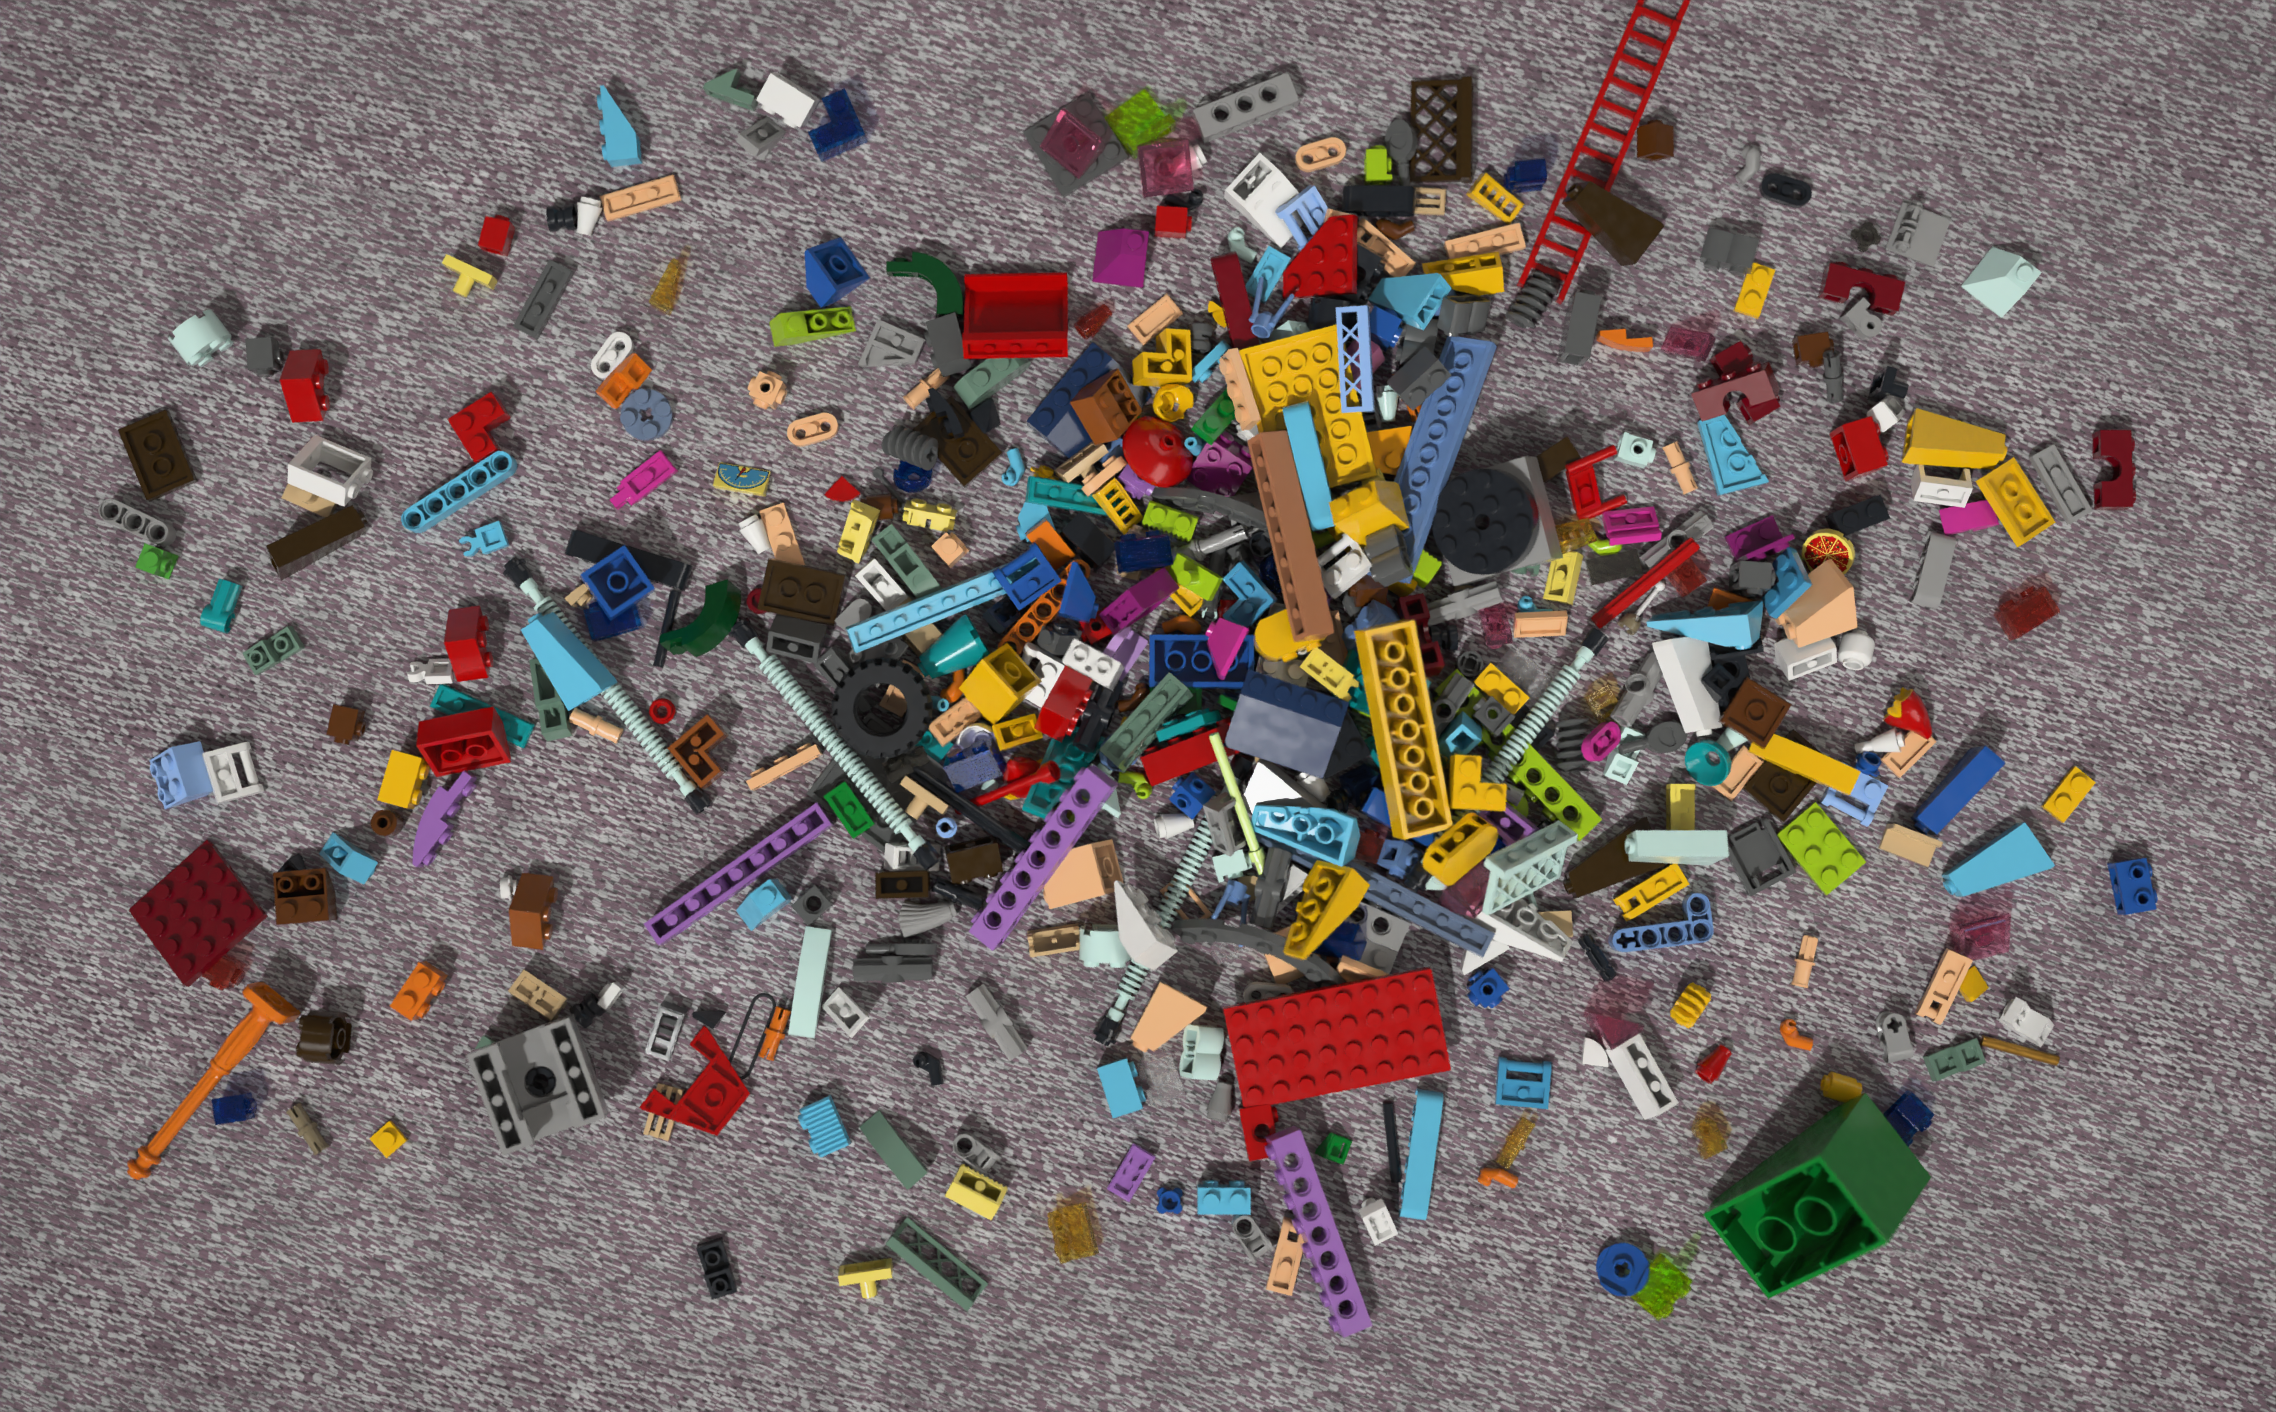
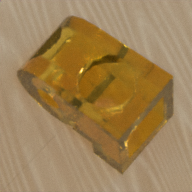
M1699 1117L1693 1121L1691 1126L1692 1134L1700 1139L1703 1145L1697 1148L1701 1159L1706 1160L1728 1149L1717 1124L1712 1119Z

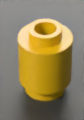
M1831 1071L1828 1075L1823 1076L1820 1090L1823 1091L1824 1097L1846 1103L1861 1095L1862 1083L1857 1082L1855 1078Z

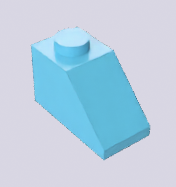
M1024 502L1018 516L1020 524L1015 526L1020 540L1026 539L1027 544H1031L1025 533L1044 518L1054 527L1047 506Z
M332 832L319 853L338 873L361 884H365L367 879L373 875L378 864L370 854Z

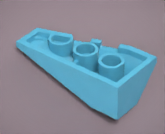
M1763 601L1728 604L1729 607L1717 611L1712 606L1704 607V609L1695 611L1694 614H1690L1689 610L1657 614L1652 616L1646 623L1647 627L1726 647L1735 646L1739 650L1752 647L1760 638Z
M1257 804L1254 806L1251 819L1255 832L1341 867L1355 858L1361 835L1355 817L1330 808Z

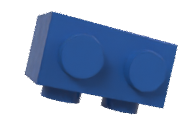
M1374 305L1370 313L1371 341L1386 352L1389 346L1395 347L1403 331V328L1399 327L1402 319L1398 318L1399 314L1389 308L1383 310Z
M2146 858L2107 863L2117 915H2128L2157 909L2158 897L2151 883L2152 867Z

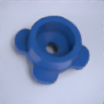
M1864 751L1862 754L1859 753L1855 756L1857 759L1855 767L1863 774H1871L1874 777L1880 774L1878 768L1881 765V759L1878 755L1870 751Z
M1164 1187L1159 1188L1157 1191V1196L1159 1197L1157 1211L1161 1214L1165 1212L1179 1214L1182 1211V1205L1180 1204V1198L1183 1195L1180 1188H1174L1173 1190H1166ZM1168 1198L1172 1199L1171 1203L1167 1202Z

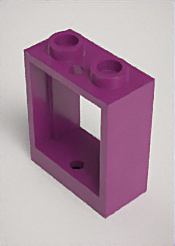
M1165 567L1127 589L1103 610L1099 616L1111 632L1116 635L1155 610L1176 592L1179 586Z

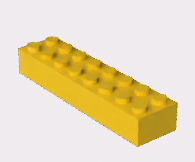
M1402 619L1354 630L1393 837L1406 840L1450 829L1453 824L1415 620Z

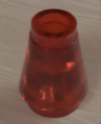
M1101 304L1077 317L1074 327L1085 340L1090 337L1094 338L1112 316V312L1105 304Z

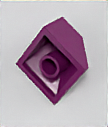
M1125 228L1099 231L1092 282L1143 288L1149 231Z

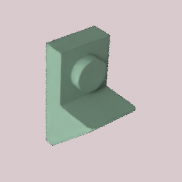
M733 69L712 79L703 86L706 95L751 111H755L758 103L751 90L743 87L736 89L741 76L738 69Z

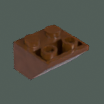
M327 868L273 873L276 925L337 920L336 893Z

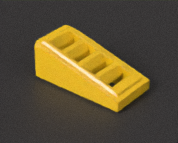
M1487 173L1480 174L1466 193L1468 197L1508 225L1511 224L1524 206L1519 199ZM1486 184L1488 187L1482 194L1479 193L1482 186ZM1491 191H1496V194L1489 201L1487 197L1489 196ZM1503 196L1505 199L1497 208L1495 204ZM1511 202L1516 206L1510 215L1507 216V214L1503 213V210Z
M1115 477L1108 480L1092 494V497L1124 535L1129 532V528L1132 529L1133 524L1136 525L1144 518ZM1113 490L1115 494L1107 499L1106 495ZM1119 498L1121 502L1113 508L1111 504ZM1125 505L1127 509L1119 516L1117 511ZM1131 513L1134 517L1124 524L1122 520Z

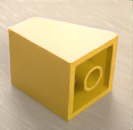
M1374 480L1329 502L1334 525L1363 548L1367 545V535L1391 524H1395L1401 531L1410 527L1400 486L1397 482Z
M1006 643L982 659L959 689L964 693L966 699L972 702L982 713L984 719L993 726L1004 720L1042 681L1011 646Z

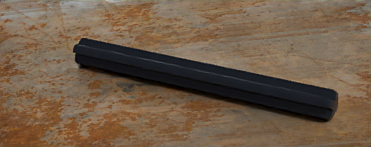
M918 764L913 765L909 770L908 777L1018 854L1024 849L1027 851L1031 846L1030 842ZM1041 851L1037 852V858L1040 856Z

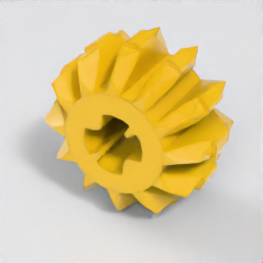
M1693 982L1688 984L1671 1009L1670 1017L1681 1026L1683 1025L1686 1028L1693 1027L1710 1002L1711 994L1701 985Z

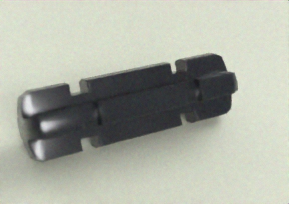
M1590 934L1581 937L1578 943L1582 949H1586V955L1596 970H1600L1601 973L1599 974L1602 979L1608 982L1615 978L1617 973L1612 966L1608 965L1609 961L1599 946L1594 944L1595 940Z

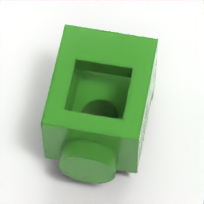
M144 544L135 568L170 579L179 556Z

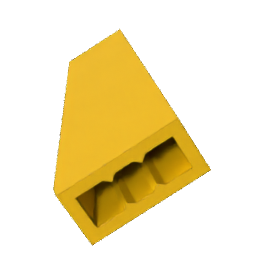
M1916 408L1906 425L1901 462L1906 464L1993 470L1999 460L2003 461L2007 454L2008 447L2005 446L2006 435Z

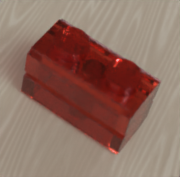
M2032 585L2020 592L2022 596L2020 599L2014 602L2011 598L1998 606L2000 611L1995 613L1994 617L2010 641L2018 639L2060 613V609L2055 601L2052 600L2046 587L2035 588Z

